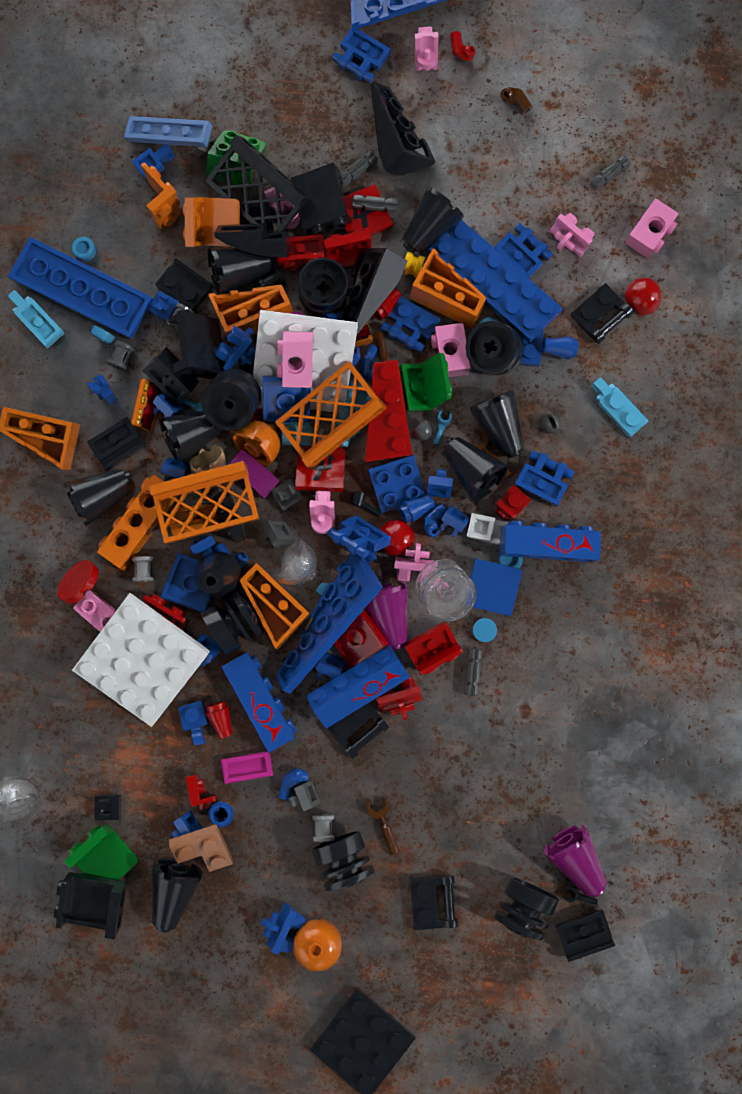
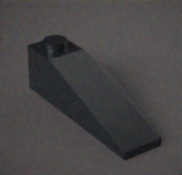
M373 81L370 86L377 145L384 169L390 173L405 175L432 166L435 163V159L424 138H418L414 132L415 124L402 114L404 108L390 87Z
M387 248L360 249L351 272V277L354 278L353 286L348 288L347 296L350 297L349 305L344 308L341 319L358 322L357 334L397 286L404 275L407 260Z

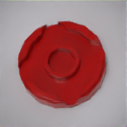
M82 560L69 569L59 584L58 598L67 604H75L85 597L83 593L87 589L89 591L93 589L98 579L99 570L96 565L89 560Z

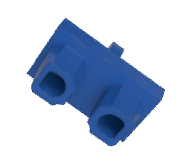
M233 326L227 335V340L233 343L234 346L230 347L221 342L217 347L215 356L224 362V370L232 369L237 361L242 366L246 363L254 364L256 346L251 345L249 347L252 343L251 336L254 333V330L250 327L243 331Z
M284 903L280 914L273 911L270 919L263 917L261 920V924L266 927L263 933L268 938L266 945L271 948L272 953L277 955L280 951L292 952L294 937L287 935L290 927L299 930L306 921L304 916L288 903Z

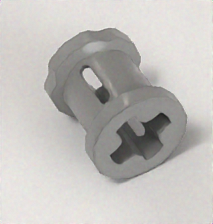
M132 557V562H134L132 582H153L154 578L151 576L153 557Z
M313 815L312 818L315 821L313 841H334L335 836L332 835L334 815Z

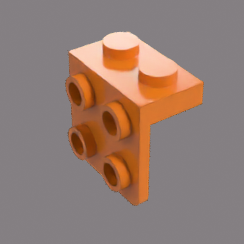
M144 162L140 166L150 186L159 194L146 206L155 225L162 231L165 227L173 225L176 218L182 214L179 207L181 202L175 195L176 191L169 182L164 184L160 179L161 175L153 165L149 167Z
M207 197L185 198V203L183 204V214L185 216L183 237L185 246L232 247L215 238L214 232L218 225L240 224L239 200Z

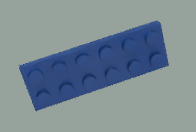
M463 220L446 232L428 249V254L430 255L434 248L441 259L454 267L456 273L474 285L486 297L485 304L509 326L517 330L529 343L562 312L563 308Z
M29 237L8 274L10 280L130 340L133 339L147 313L148 307L153 301L151 296L32 237Z

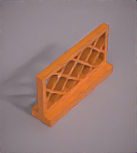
M349 361L276 420L275 423L303 458L304 464L307 467L313 468L387 409V407ZM350 369L354 375V385H341L342 375ZM358 381L363 387H357ZM336 387L335 402L322 400L325 388ZM340 388L353 389L351 403L339 402ZM357 390L366 391L372 398L364 405L355 404ZM308 402H317L316 417L304 415V408ZM322 403L334 404L332 419L320 417ZM338 405L351 406L350 417L346 420L337 419ZM355 407H360V408L354 413ZM290 417L299 418L297 432L289 431L284 425V422ZM303 418L315 419L314 434L302 432ZM320 420L332 421L331 432L327 435L318 434ZM292 434H297V439ZM301 435L313 436L312 447L306 452L300 446ZM322 437V439L319 442H317V438Z
M244 461L149 486L165 544L259 519L248 468ZM244 479L246 488L241 496L230 490L234 481ZM215 486L224 490L218 502L206 496L209 490ZM193 492L201 496L194 509L183 503L187 494ZM227 493L239 499L232 511L221 505ZM246 494H248L249 501L244 498ZM172 499L177 504L169 515L162 510L160 501ZM204 499L215 504L208 517L197 511ZM244 501L251 506L253 515L241 517L235 512L241 502ZM181 505L192 511L185 523L174 518ZM219 507L230 513L227 520L220 524L212 520ZM195 513L206 519L202 528L197 530L188 526ZM233 516L239 518V519L231 520ZM172 520L183 526L178 535L169 537L167 527ZM186 528L191 530L190 532L184 533Z

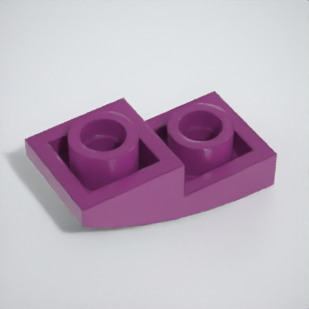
M241 449L227 465L244 461L248 468L252 490L260 498L265 499L279 483V480Z

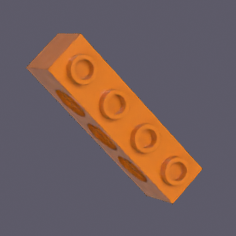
M154 474L151 478L148 477L144 480L140 487L141 492L137 497H133L126 506L128 510L123 517L119 516L112 525V528H114L109 536H104L98 545L99 550L97 553L123 571H126L132 562V557H136L159 525L155 505L151 508L146 507L147 499L153 497L151 496L149 486L164 482ZM172 499L160 501L162 510L166 513L175 503ZM136 516H141V525L133 527L132 520ZM127 535L128 543L123 547H119V538Z

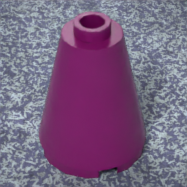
M404 581L398 582L399 586L393 587L392 583L382 584L383 588L365 607L371 619L389 644L385 647L390 645L393 650L403 648V643L407 642L408 587L407 582Z
M576 825L570 826L552 837L554 843L550 847L546 844L543 852L547 859L586 896L597 897L605 891L607 881L590 833L585 825H581L582 828L579 829Z

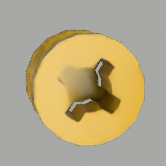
M407 252L405 257L407 264L404 275L411 274L414 278H417L426 257H416L413 253Z

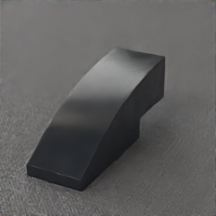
M265 223L218 225L214 232V237L225 244L255 255L287 258L291 250L289 232L266 233Z

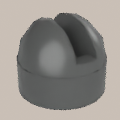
M554 414L546 415L541 421L542 430L547 434L557 432L561 424L560 419ZM548 418L552 419L555 428H552V425Z
M425 420L412 431V434L419 440H427L432 435V427Z

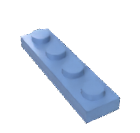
M130 116L124 138L128 142L207 147L213 125L209 121Z

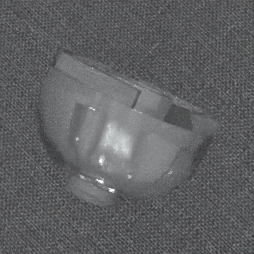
M298 538V543L294 541L285 550L279 559L281 562L280 569L275 567L272 577L287 587H298L306 581H313L318 573V570L315 569L317 566L315 551L308 543Z
M7 776L0 780V818H3L4 822L17 820L31 814L29 809L35 805L37 809L40 807V795L30 780L15 776Z

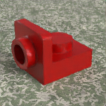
M513 485L495 503L494 507L497 509L495 512L503 520L513 521L531 502V499L517 486Z
M199 774L186 777L191 807L198 805V810L212 807V802L217 801L218 797L214 795L203 798L202 793H206L203 778L199 779Z

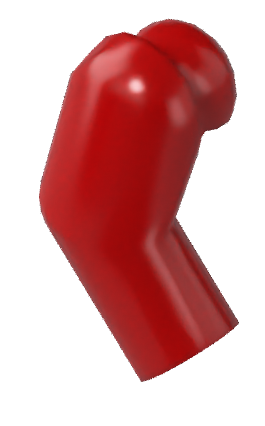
M460 31L451 32L450 41L453 55L463 61H471L476 54L475 48L462 44Z

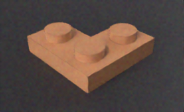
M217 824L169 840V847L177 863L202 856L209 872L233 864L232 856Z

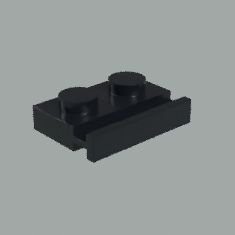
M175 258L173 264L166 269L155 285L161 291L195 312L206 298L210 289H213V284Z
M125 417L87 441L106 472L147 447L128 417Z
M224 491L218 492L219 497H221ZM227 493L221 505L232 511L235 504L232 495ZM219 507L222 516L225 515L227 519L230 513ZM233 516L231 520H235V519H239V518ZM241 524L226 528L229 538H234L236 542L246 540Z
M602 909L555 925L568 962L615 946Z

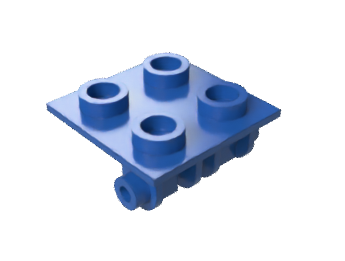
M414 455L368 469L382 513L397 509L398 506L402 505L403 501L426 496Z

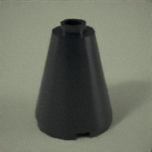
M429 186L426 189L402 237V240L405 242L403 246L413 254L415 251L420 254L464 218V214L456 206L453 210L454 207L450 204L451 201L433 187L430 188Z
M213 247L207 250L209 268L211 267L213 274L210 276L217 294L230 292L271 272V267H274L273 257L255 255L237 248Z
M513 390L470 407L472 415L501 456L506 455L509 459L521 454L520 449L524 446L516 395Z
M203 411L167 416L159 419L161 431H166V439L164 440L173 458L178 463L183 462L226 431L214 426L207 420Z
M460 437L450 438L443 446V455L470 498L476 502L488 496L492 492L490 488L494 484L498 486L508 472L505 463Z
M119 469L68 481L63 486L64 488H70L67 496L79 517L82 516V518L85 517L86 520L82 523L86 527L132 491L131 485L134 482L128 471L124 473Z
M219 551L202 557L196 565L194 573L198 589L205 596L217 600L224 599L225 597L228 598L232 596L233 592L238 591L241 585L240 579L243 577L242 568L237 559L227 552Z
M160 858L157 864L154 862L152 868V924L158 931L170 932V930L177 927L202 878L203 872L197 865L191 863V867L183 865L184 862L177 863L175 858Z

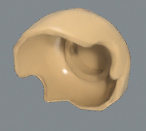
M213 444L212 449L209 451L201 448L198 455L193 457L189 464L192 473L195 474L225 466L226 459L222 447Z

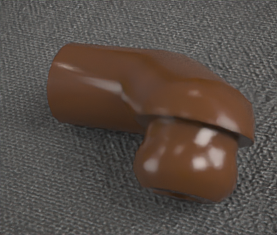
M513 87L502 89L500 93L502 100L506 103L517 104L523 114L528 113L533 108L521 89Z

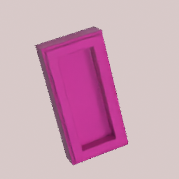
M268 751L221 759L225 784L273 776L271 756Z

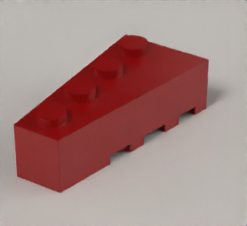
M398 359L374 363L371 389L385 404L387 409L368 423L365 463L404 458L412 455Z

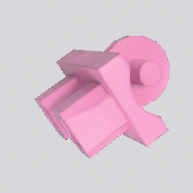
M432 27L418 28V33L415 34V71L422 69L425 71L430 69L438 70V32H432Z
M569 213L565 216L560 214L549 230L559 241L556 248L561 251L564 247H567L581 258L592 243V238L595 234L589 228L580 230L576 226L578 221L573 214Z
M316 491L315 501L310 500L311 526L318 534H326L330 528L335 527L334 501H330L331 494L329 491Z
M416 543V549H406L405 556L415 558L395 556L394 568H397V580L410 581L411 570L420 571V583L432 584L435 573H438V561L420 559H429L430 552L420 551L421 544Z

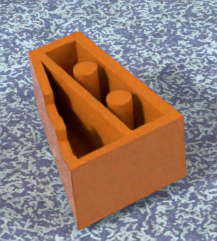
M434 248L414 281L410 294V299L454 321L463 323L471 329L477 321L486 297L474 285L454 271V267L450 263L447 264L441 259Z
M282 285L252 288V291L246 292L235 290L230 291L229 294H208L226 336L233 326L243 331L250 327L254 330L253 335L257 334L260 310L282 313L293 312L291 303Z
M2 408L0 432L21 445L28 447L39 456L54 463L57 467L63 470H71L81 424L12 408Z
M257 563L240 579L275 649L278 650L310 617V613Z

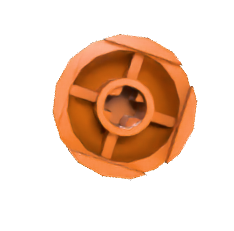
M252 420L244 428L237 430L232 438L234 445L239 451L242 449L264 467H268L279 454L280 438L275 426L269 422Z
M325 919L306 921L294 936L293 951L295 958L302 967L309 971L320 972L327 970L337 962L341 955V934L334 924Z

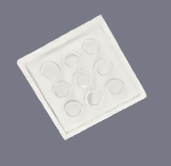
M260 310L253 378L257 380L261 389L260 403H262V376H278V363H282L283 356L278 355V340H283V331L313 332L312 392L347 362L350 361L352 363L358 322ZM298 357L290 358L292 362H298L301 360ZM350 369L342 375L341 385L349 386ZM336 387L325 388L322 400L335 402ZM340 388L339 402H346L348 389ZM310 402V409L317 410V402ZM322 403L321 411L333 412L334 404ZM338 405L337 413H340L343 405Z
M129 593L72 671L152 727L203 662L210 650Z

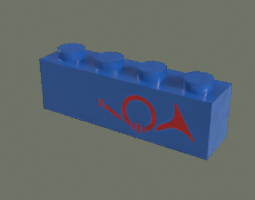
M509 521L508 524L501 527L500 556L589 563L600 560L601 531H593V527L581 526L579 530L570 529L569 525H555V528L546 527L545 523H532V526H523L521 521Z
M389 645L307 695L313 712L327 729L410 677L401 660Z
M247 652L222 666V669L268 753L295 739L294 733L297 732V729L292 720H286L282 713L286 709L280 698L275 699L270 690L274 689L271 681L267 676L263 678L259 669L262 668V665L257 656H251Z

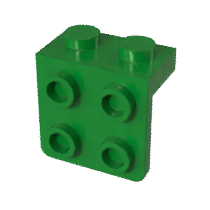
M232 130L222 131L208 152L206 177L211 174L232 145L230 141L235 134L244 137L260 153H263L266 143L254 137L238 134ZM236 152L230 158L231 168L241 167V157ZM254 169L247 170L248 184L253 183ZM242 171L231 172L232 185L243 184ZM219 173L216 180L227 183V173Z
M437 353L422 364H401L399 366L406 412H429L451 399L452 386L449 382L448 363L444 353Z
M109 824L101 827L96 825L86 834L88 839L82 845L79 842L67 852L70 856L64 861L70 869L77 865L85 875L119 881L138 863L139 859Z

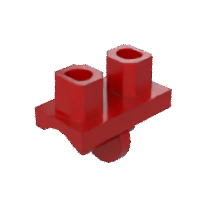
M412 677L400 683L402 691L393 693L392 689L377 698L381 713L390 710L392 716L401 714L403 720L408 719L406 712L415 710L414 703L422 701L419 686L416 687Z

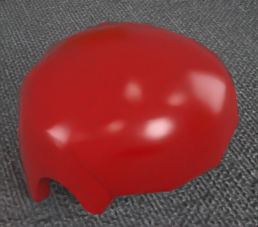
M637 278L627 286L625 299L626 303L633 310L637 311L640 316L653 314L659 308L662 294L659 285L650 278Z
M391 520L379 529L391 537L390 545L381 549L388 555H405L406 549L411 550L415 545L416 536L414 530L403 521Z

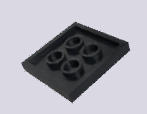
M357 987L312 1044L310 1051L361 1094H373L416 1039V1035Z

